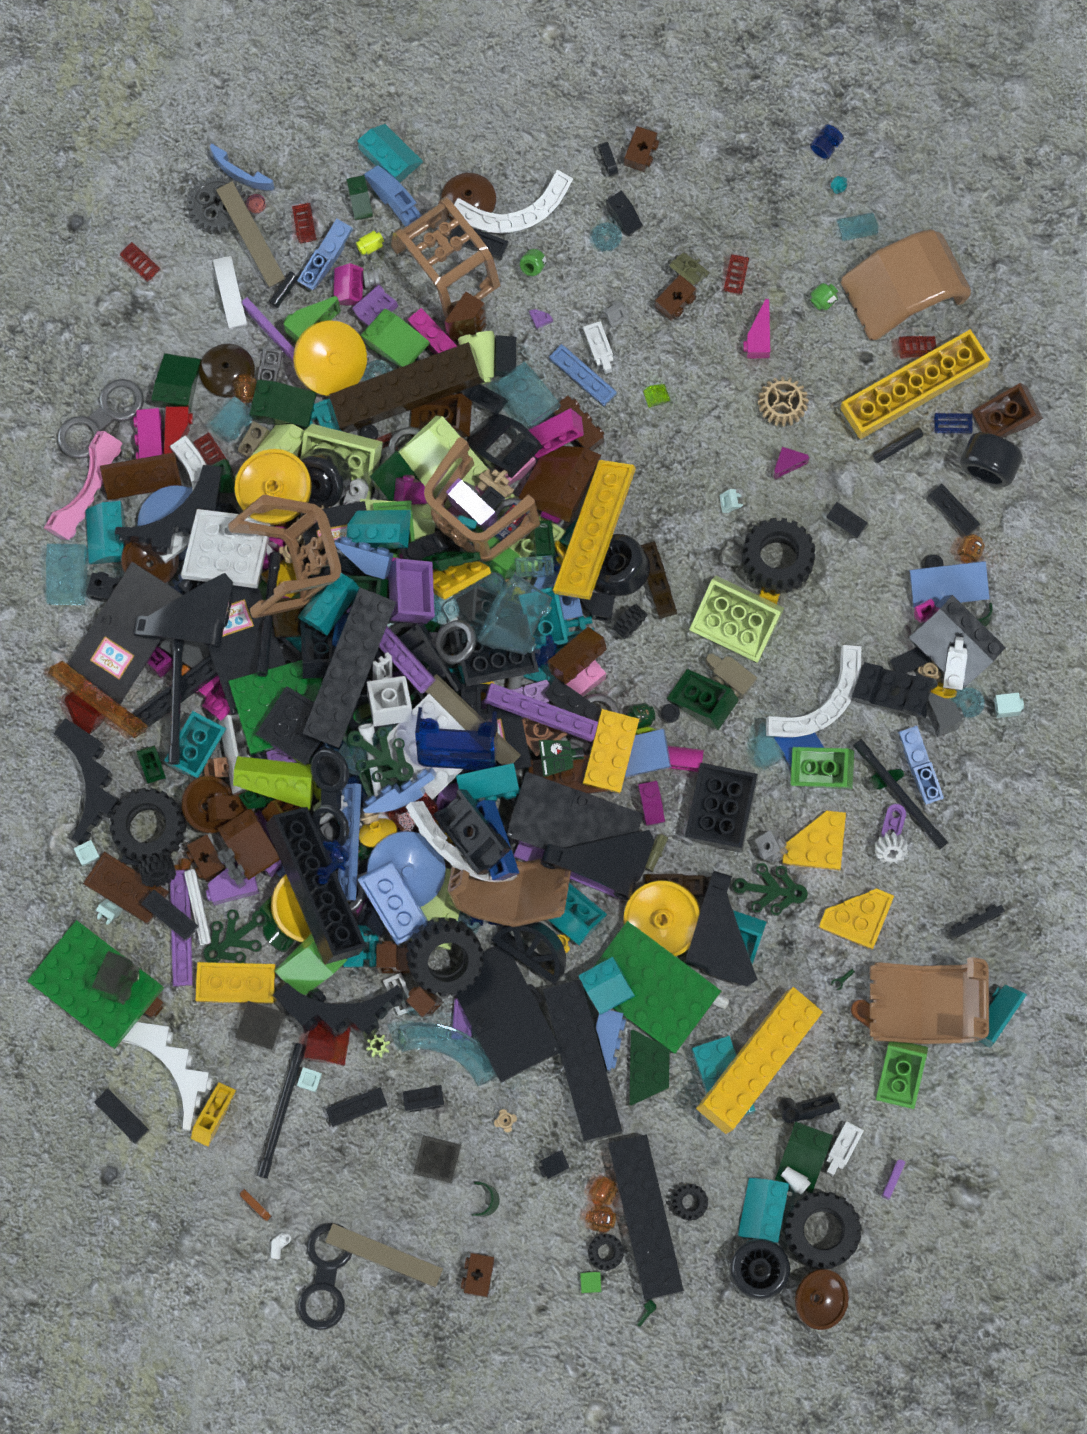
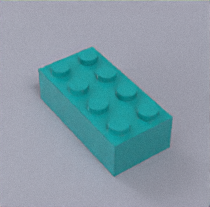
M730 1036L692 1048V1054L706 1094L737 1056ZM754 1105L750 1107L744 1116L755 1113Z

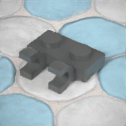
M225 849L218 852V858L229 871L227 873L230 878L235 880L239 889L245 886V870L241 864L236 869L233 863L237 861L234 858L235 854L232 849H228L227 852Z

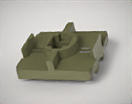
M684 252L677 256L676 260H673L670 264L672 269L693 285H697L699 281H702L710 273L699 264V258L694 260L686 253L684 254Z

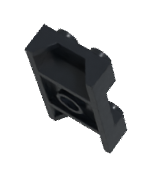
M423 622L415 625L411 630L398 637L420 662H427L429 666L428 671L433 677L437 674L456 693L463 689L454 671L451 672L431 641L433 638ZM414 686L420 698L423 700L428 694L426 692L420 693Z
M864 662L852 698L857 703L926 719V703L931 690L936 688L938 683L931 677L918 674L916 676L904 674ZM900 688L899 694L893 696L892 690Z
M459 789L456 792V798L446 808L435 812L433 816L475 872L479 875H485L511 850V847L501 834H496L476 807L478 804L470 793L465 789ZM470 826L474 831L471 837L467 835V829Z

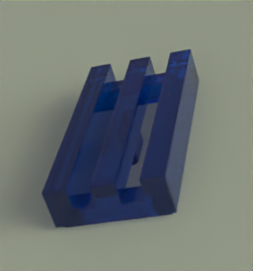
M935 413L934 433L972 434L973 414ZM938 419H968V421L938 420ZM938 425H968V428L938 427Z

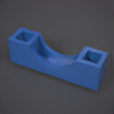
M483 800L478 802L477 809L496 834H501L510 846L495 801ZM512 849L489 870L492 880L504 881L520 874Z

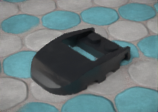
M502 414L487 418L467 439L470 449L486 467L490 466L500 473L506 470L510 478H513L543 447L538 439L522 423ZM512 426L523 433L525 438L502 461H499L486 452V450Z

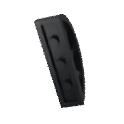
M535 922L518 927L505 925L492 938L494 943L554 985L562 978L566 968L565 949L556 933L545 924ZM520 930L536 935L530 947L523 943ZM541 939L548 945L552 954L540 955L535 951Z

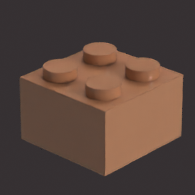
M528 718L522 719L527 744L537 758L541 756L539 740H563L568 736L566 732Z

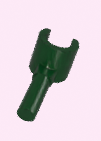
M853 969L849 970L840 979H834L831 982V985H833L835 981H839L841 983V986L836 990H841L843 988V983L853 973H855V971Z
M653 1300L648 1301L643 1306L646 1312L636 1324L637 1326L641 1327L647 1317L657 1309Z

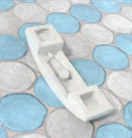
M227 256L214 259V267L229 329L245 326L247 321L232 257Z

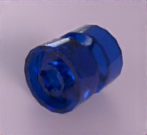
M826 124L819 132V136H816L811 142L810 148L820 158L828 160L835 152V148L839 147L842 143L844 136L837 128Z

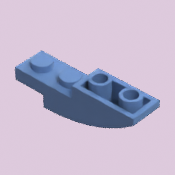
M377 165L364 174L365 179L385 205H390L405 227L422 216L415 207L416 201L386 170Z
M336 218L319 249L314 251L297 281L314 290L345 248L344 244L353 228Z
M918 726L899 731L907 763L925 805L944 799Z
M432 767L428 770L425 768L416 775L417 778L413 781L409 779L401 785V789L397 783L392 786L388 784L380 791L381 794L376 797L373 795L365 801L364 812L379 813L391 811L418 800L425 794L424 786L435 779L436 772Z

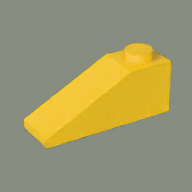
M218 1082L193 1126L192 1140L209 1147L236 1093L235 1089Z

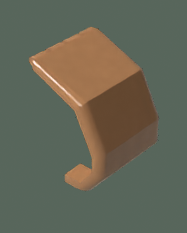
M932 229L911 234L877 250L845 274L840 282L845 293H849L848 299L854 310H857L856 314L862 326H866L864 330L869 340L880 339L911 315L945 299L953 297L957 305L964 304L971 294L970 286L943 234Z
M471 826L467 829V835L469 837H471L474 832ZM541 858L527 862L516 861L520 874H517L514 880L488 882L470 876V873L464 869L461 871L452 866L448 893L454 907L472 918L518 927L558 918L564 914L571 871L546 868L540 864Z
M971 957L967 958V964L917 966L878 962L874 966H870V980H873V983H870V1000H873V1003H870V1019L873 1020V1023L870 1022V1037H873L875 1041L912 1044H954L979 1042L988 1036L989 968L985 960Z

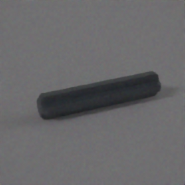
M917 427L873 454L874 460L879 463L922 438V430Z

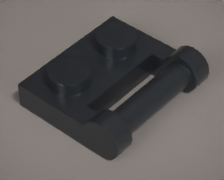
M462 684L461 698L488 724L496 723L494 706L486 703V714H481V692L487 694L490 684H477L468 687Z

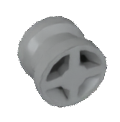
M378 268L373 271L363 270L366 288L380 285Z

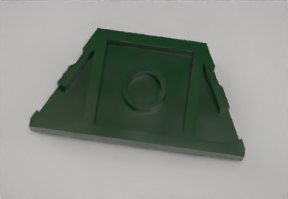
M441 551L419 561L432 562L433 570L443 571L449 569V566H460L467 562L480 560L481 557L480 552Z
M631 1030L629 1106H634L669 1089L670 1050L635 1030Z

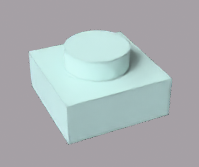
M92 840L74 848L82 866L100 858Z
M303 1067L297 1087L316 1093L322 1073Z

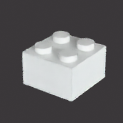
M405 676L367 682V694L374 727L412 721V706Z

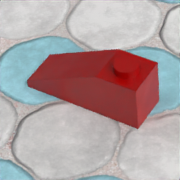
M166 407L164 454L173 453L170 446L185 435L187 437L190 431V424H193V413H190L189 407Z

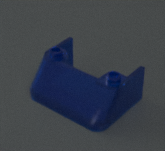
M418 707L415 729L418 763L425 767L484 770L495 767L498 734L497 712L493 711L492 722L481 723L478 726V731L440 729L439 723L434 719H423V709Z

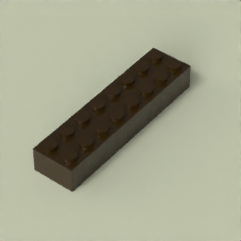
M467 342L331 393L329 396L339 428L343 432L350 433L361 429L365 425H372L479 385L485 381L474 347Z

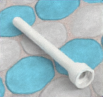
M371 723L360 725L358 729L363 739L373 745L374 725ZM367 752L368 760L376 759V757ZM377 767L370 768L371 776L373 772L378 770ZM376 773V774H375V778H376L377 780H380V779H379V774ZM372 780L374 796L376 797L381 794L380 782L376 783Z

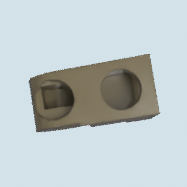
M253 421L238 448V453L250 458L270 431Z

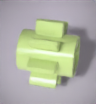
M375 1034L373 1040H367L370 1047H367L366 1050L373 1051V1058L377 1054L382 1059L384 1052L389 1053L386 1046L390 1045V1041L384 1042L385 1035L377 1038ZM376 1042H379L381 1045L384 1044L381 1046L380 1051L373 1048L376 1046Z

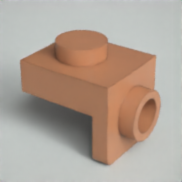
M227 757L208 760L204 767L205 776L229 777Z

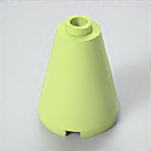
M484 331L478 332L475 335L470 336L469 334L458 338L459 345L469 342L474 347L485 381L481 384L491 382V379L494 378V332Z

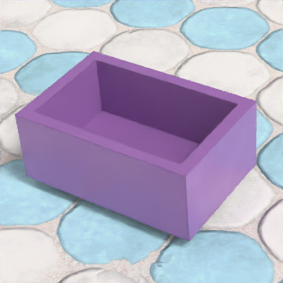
M396 558L391 563L388 575L389 599L396 601L390 621L423 622L427 624L435 616L432 562Z

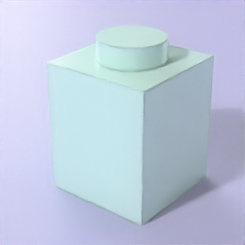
M1019 693L996 695L994 698L996 718L1019 716L1024 709L1023 698H1020Z

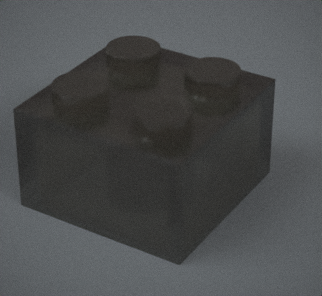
M108 951L92 988L102 997L124 1005L125 1001L130 998L133 983L139 978L140 969L130 959Z
M248 1001L235 1039L274 1053L287 1015L284 1012Z
M423 1135L413 1175L453 1185L462 1145Z

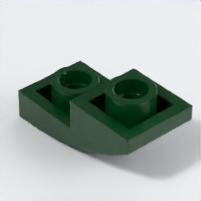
M249 790L239 795L247 809L265 807L271 801L276 800Z

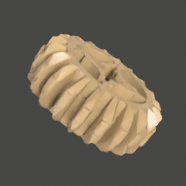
M783 376L781 381H778L775 377L773 383L768 381L767 387H762L763 392L759 393L758 405H761L759 411L764 412L762 417L766 418L769 416V423L774 420L775 426L782 422V427H785L786 422L791 426L793 425V420L798 423L799 417H804V411L808 409L806 404H808L809 399L805 398L807 397V392H802L804 390L803 385L797 387L798 381L791 383V377L788 378V381H784L785 378ZM771 394H773L775 402L773 403V406L770 407L768 403V398ZM794 397H797L799 405L794 410L791 402ZM784 411L786 414H780L777 412Z

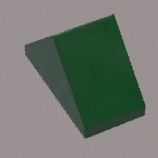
M155 745L136 751L147 784L166 779L160 755Z

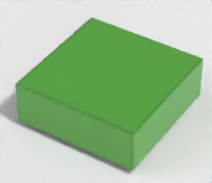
M600 1272L580 1273L581 1293L601 1292Z

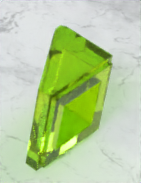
M665 384L650 385L643 391L649 408L671 401Z

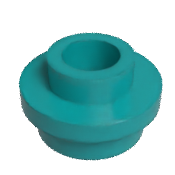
M844 176L835 177L831 183V189L836 194L844 192L847 188V178Z

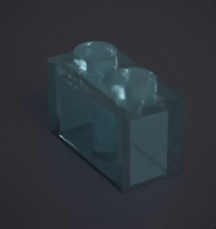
M234 396L210 423L212 430L230 443L232 439L235 440L240 435V430L244 426H248L253 418L249 415L250 408Z

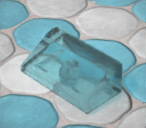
M874 213L837 220L842 241L878 234V223Z

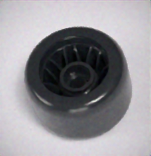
M978 432L970 437L962 454L960 465L968 475L976 480L996 487H1006L1013 482L1023 455L1021 450L1010 441L994 434Z
M326 448L313 449L300 459L306 466L311 478L312 488L308 503L315 504L318 507L323 505L324 509L331 508L337 504L348 492L351 483V471L346 460L337 452Z
M613 534L596 582L605 592L614 596H626L638 591L645 584L650 573V560L647 553L631 536Z
M767 1239L749 1240L743 1243L731 1258L729 1266L730 1279L735 1289L748 1299L756 1301L771 1299L784 1289L789 1280V1259L785 1251L773 1241ZM756 1265L764 1267L765 1273L762 1276H757L754 1273Z

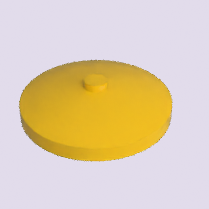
M326 320L311 325L301 334L294 349L293 361L297 376L309 390L320 395L329 396L331 393L359 383L366 369L367 352L361 336L355 329L343 322Z
M267 449L252 455L243 463L235 480L236 499L243 511L262 495L308 503L311 495V478L306 466L297 456L281 449ZM273 509L265 513H252L249 517L262 524L277 525L292 520L301 512Z
M285 874L276 884L272 894V915L275 923L286 936L302 943L311 932L288 877Z
M666 880L653 881L637 889L632 894L630 900H628L624 911V925L629 921L673 955L678 956L689 949L701 910L693 894L684 886Z

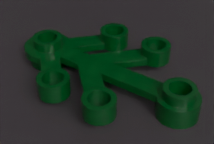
M381 727L376 731L381 751L365 741L358 731H353L347 735L346 741L350 747L359 746L377 758L368 761L364 759L357 761L355 764L357 771L363 772L369 768L388 765L393 770L386 772L377 770L372 773L371 777L374 782L379 783L384 779L394 777L400 781H408L412 778L414 770L412 765L406 762L403 751L405 742L401 738H397L392 742V747L396 750V762L391 758L387 741L389 735L387 728ZM380 730H383L385 732L384 737L380 736ZM354 735L359 737L358 742L353 740ZM396 741L401 743L400 748L396 747ZM360 762L364 763V769L359 767ZM402 768H406V769H407V774H406V775L402 774V772H401V769H402ZM376 773H379L381 775L380 780H377L375 778Z
M764 863L757 865L756 872L764 878L769 886L747 883L743 878H737L732 884L734 893L742 895L746 891L768 894L760 901L752 903L751 910L756 914L760 913L766 905L778 896H786L787 898L780 904H773L771 906L770 912L773 916H779L792 903H803L808 896L807 889L803 885L795 884L787 874V869L784 866H778L775 874L778 878H782L788 888H781ZM760 866L765 867L766 871L762 873L758 870V868ZM783 869L785 874L779 875L778 870ZM737 883H743L744 887L742 889L737 888ZM798 890L802 895L797 897L794 892ZM759 904L761 909L755 910L753 906ZM778 907L780 912L774 913L773 908Z
M230 910L227 913L228 925L225 940L219 944V936L224 930V926L221 922L215 921L211 926L213 930L211 944L203 952L204 959L208 963H218L221 959L245 963L247 958L243 952L235 954L224 951L229 947L251 949L255 953L262 950L260 941L240 939L257 926L263 927L268 921L265 915L260 910L254 912L252 920L235 932L239 913L236 910ZM231 913L237 914L235 919L230 918ZM259 916L264 917L261 923L257 922ZM220 924L221 929L218 931L214 930V926ZM258 943L260 947L256 950L253 949V944ZM212 951L217 952L214 958L210 957ZM243 955L244 959L242 961H238L237 956Z

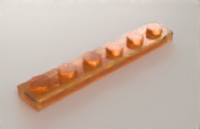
M61 661L50 667L48 672L50 675L133 738L146 732L148 726L85 679L81 674L77 673L68 664Z

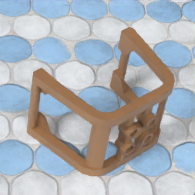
M447 197L442 198L437 206L410 225L393 233L391 248L396 254L407 248L438 290L443 314L446 319L458 303V301L451 303L447 287L484 262L487 277L479 285L480 292L475 294L474 297L481 300L501 286L494 259L489 249ZM448 212L454 218V220H452L449 223L445 222L446 220H448ZM459 225L465 234L461 237H452L450 243H448L446 237L451 234V230ZM439 226V229L435 232L426 233L424 241L415 246L412 242V239L428 228L435 229ZM471 240L479 251L440 278L432 266L437 262H444L447 256L454 251H460L462 245ZM437 242L439 247L435 250V255L426 260L421 251L427 247H434Z
M459 437L425 485L424 495L427 504L431 508L432 519L436 526L463 550L480 552L481 559L478 561H490L540 525L539 515L534 499L528 494L511 511L482 533H474L443 507L448 499L446 491L458 478L462 480L474 466L473 458L468 455L470 450L468 442ZM458 458H461L462 462L435 500L433 496L434 489L451 465ZM529 511L521 525L490 550L487 541ZM468 540L473 542L474 547L468 542Z
M262 495L228 524L229 531L232 533L281 538L288 545L297 580L283 581L273 589L274 595L267 600L258 601L250 608L253 618L302 608L309 602L312 596L340 577L341 564L329 520L325 512L315 504ZM273 509L306 513L288 529L244 521L252 513H265ZM318 522L321 536L313 537L310 543L303 545L300 550L297 538ZM325 549L326 553L320 555L318 550ZM304 558H308L310 561L306 566H304ZM330 566V575L308 579L310 575H319L322 567ZM300 591V599L276 603L286 594Z

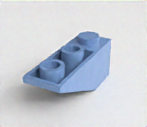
M341 537L334 541L335 546L365 574L385 579L389 575L394 554L390 553L388 549L382 547L372 548L370 544L365 542H359L358 544L352 542V539L348 537Z
M611 1010L601 1015L599 1014L596 1025V1032L608 1073H610L611 1068L615 1069L617 1057H614L615 1049H620L622 1040L618 1036L620 1030L624 1031L626 1019H623V1013Z

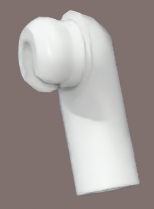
M282 1232L271 1241V1259H281V1249L291 1241L289 1233Z

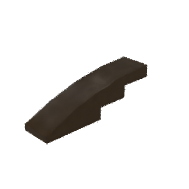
M655 541L640 545L650 560V573L647 583L659 619L676 615L677 609Z
M645 874V884L659 880L672 881L684 886L694 897H705L711 877L684 874Z

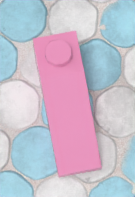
M594 660L589 667L581 671L575 679L566 685L584 696L606 679V673Z

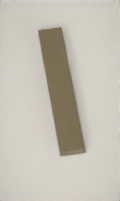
M233 181L216 189L268 287L271 288L284 281L285 277Z
M437 674L434 676L436 681L425 692L430 694L501 765L514 763L521 755Z
M332 1224L325 1243L434 1288H436L443 1271L441 1267L336 1224Z

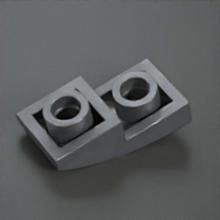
M264 348L258 373L259 380L277 382L283 351Z

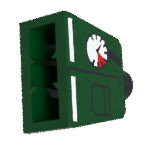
M539 740L544 777L574 768L573 760L584 759L583 747L571 749L570 741Z

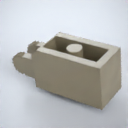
M714 654L707 655L705 663L713 671V680L731 688L737 697L743 699L756 684L757 677L732 657H725L722 660Z

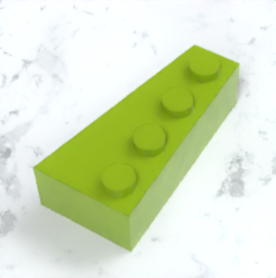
M237 756L234 767V786L303 808L308 807L310 810L314 787L311 764L304 766L301 763Z

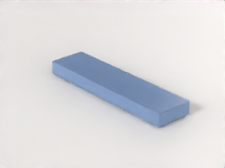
M561 344L549 356V359L603 407L617 394L611 386L564 345Z

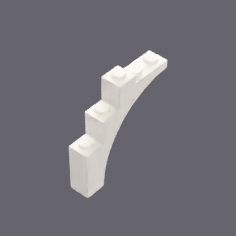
M137 1022L122 1042L137 1045L151 1052L171 1071L182 1096L184 1111L183 1130L192 1132L193 1126L198 1119L196 1110L200 1108L202 1096H199V1093L207 1094L208 1090H211L213 1078H210L208 1072L188 1069V1067L192 1066L193 1055H191L188 1049L168 1046L172 1044L174 1035L170 1027Z

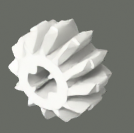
M893 832L891 835L885 833V837H879L878 842H875L876 856L882 863L887 862L888 865L892 862L897 864L898 860L904 861V856L908 855L907 841L903 839L901 834L896 835Z

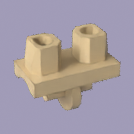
M487 469L479 476L480 481L477 487L484 492L490 486L505 498L514 492V489L508 485L510 481L506 478L508 473L506 470L500 473L496 469L493 472Z

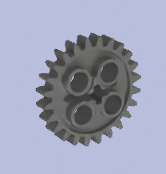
M213 175L212 180L206 177L205 183L199 180L200 186H193L195 192H189L192 197L187 198L189 203L187 208L190 211L189 216L193 217V223L198 222L199 229L204 226V231L207 232L210 228L212 234L218 229L219 233L222 234V229L224 228L227 232H229V226L234 229L236 228L216 192V189L231 182L230 177H227L226 180L223 179L222 175L219 179H216L215 175ZM234 180L233 183L244 203L247 204V198H244L246 196L245 191H242V186H237V182ZM205 197L210 198L207 202L201 201ZM209 214H216L214 218H208Z

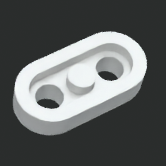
M357 478L350 483L343 505L360 502V499H366L369 486L364 479Z

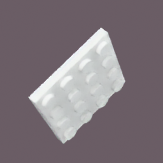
M197 509L181 573L182 579L208 582L226 573L235 586L258 588L269 536L232 533L229 531L228 524L239 514ZM250 517L244 520L251 523L262 524L251 519Z
M430 694L412 710V721L399 723L387 737L391 758L396 762V750L393 749L392 742L397 738L404 740L405 746L403 751L405 760L412 765L414 770L411 781L417 778L416 775L425 768L428 770L432 767L436 772L435 779L424 786L425 794L423 798L428 803L484 750ZM396 741V747L400 748L401 743ZM379 743V744H378L377 746H375V747L381 751V747H380V743ZM406 768L401 769L402 774H407Z

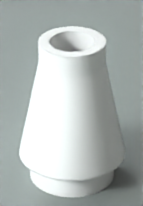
M789 1166L781 1174L794 1192H798L800 1195L811 1184L806 1176L796 1172Z

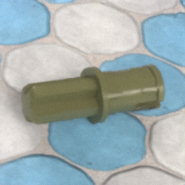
M663 834L657 835L645 867L646 870L654 871L659 857L663 856L661 853L668 841L667 836Z

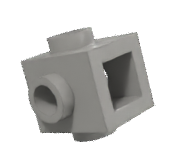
M770 830L755 839L759 848L758 853L764 860L777 862L783 858L784 854L788 853L785 847L787 846L786 841L780 836L779 832Z

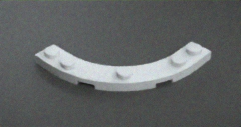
M556 170L542 196L531 206L514 213L501 215L485 212L457 198L454 205L474 229L489 233H513L530 228L545 219L561 202L573 178Z
M185 435L172 444L170 448L186 468L191 479L193 491L199 480L202 466L206 464L197 449ZM175 533L172 554L159 555L162 560L167 563L186 549L191 535L181 536Z
M841 646L838 681L832 694L822 706L812 713L801 717H766V736H805L824 729L838 719L850 704L860 675L862 646Z
M423 801L410 802L406 806L410 817L419 828L420 834L454 868H458L461 871L464 869L470 873V876L488 882L512 881L517 877L515 875L504 881L492 880L490 871L485 875L477 874L457 846L454 847L446 841L447 836L436 824Z

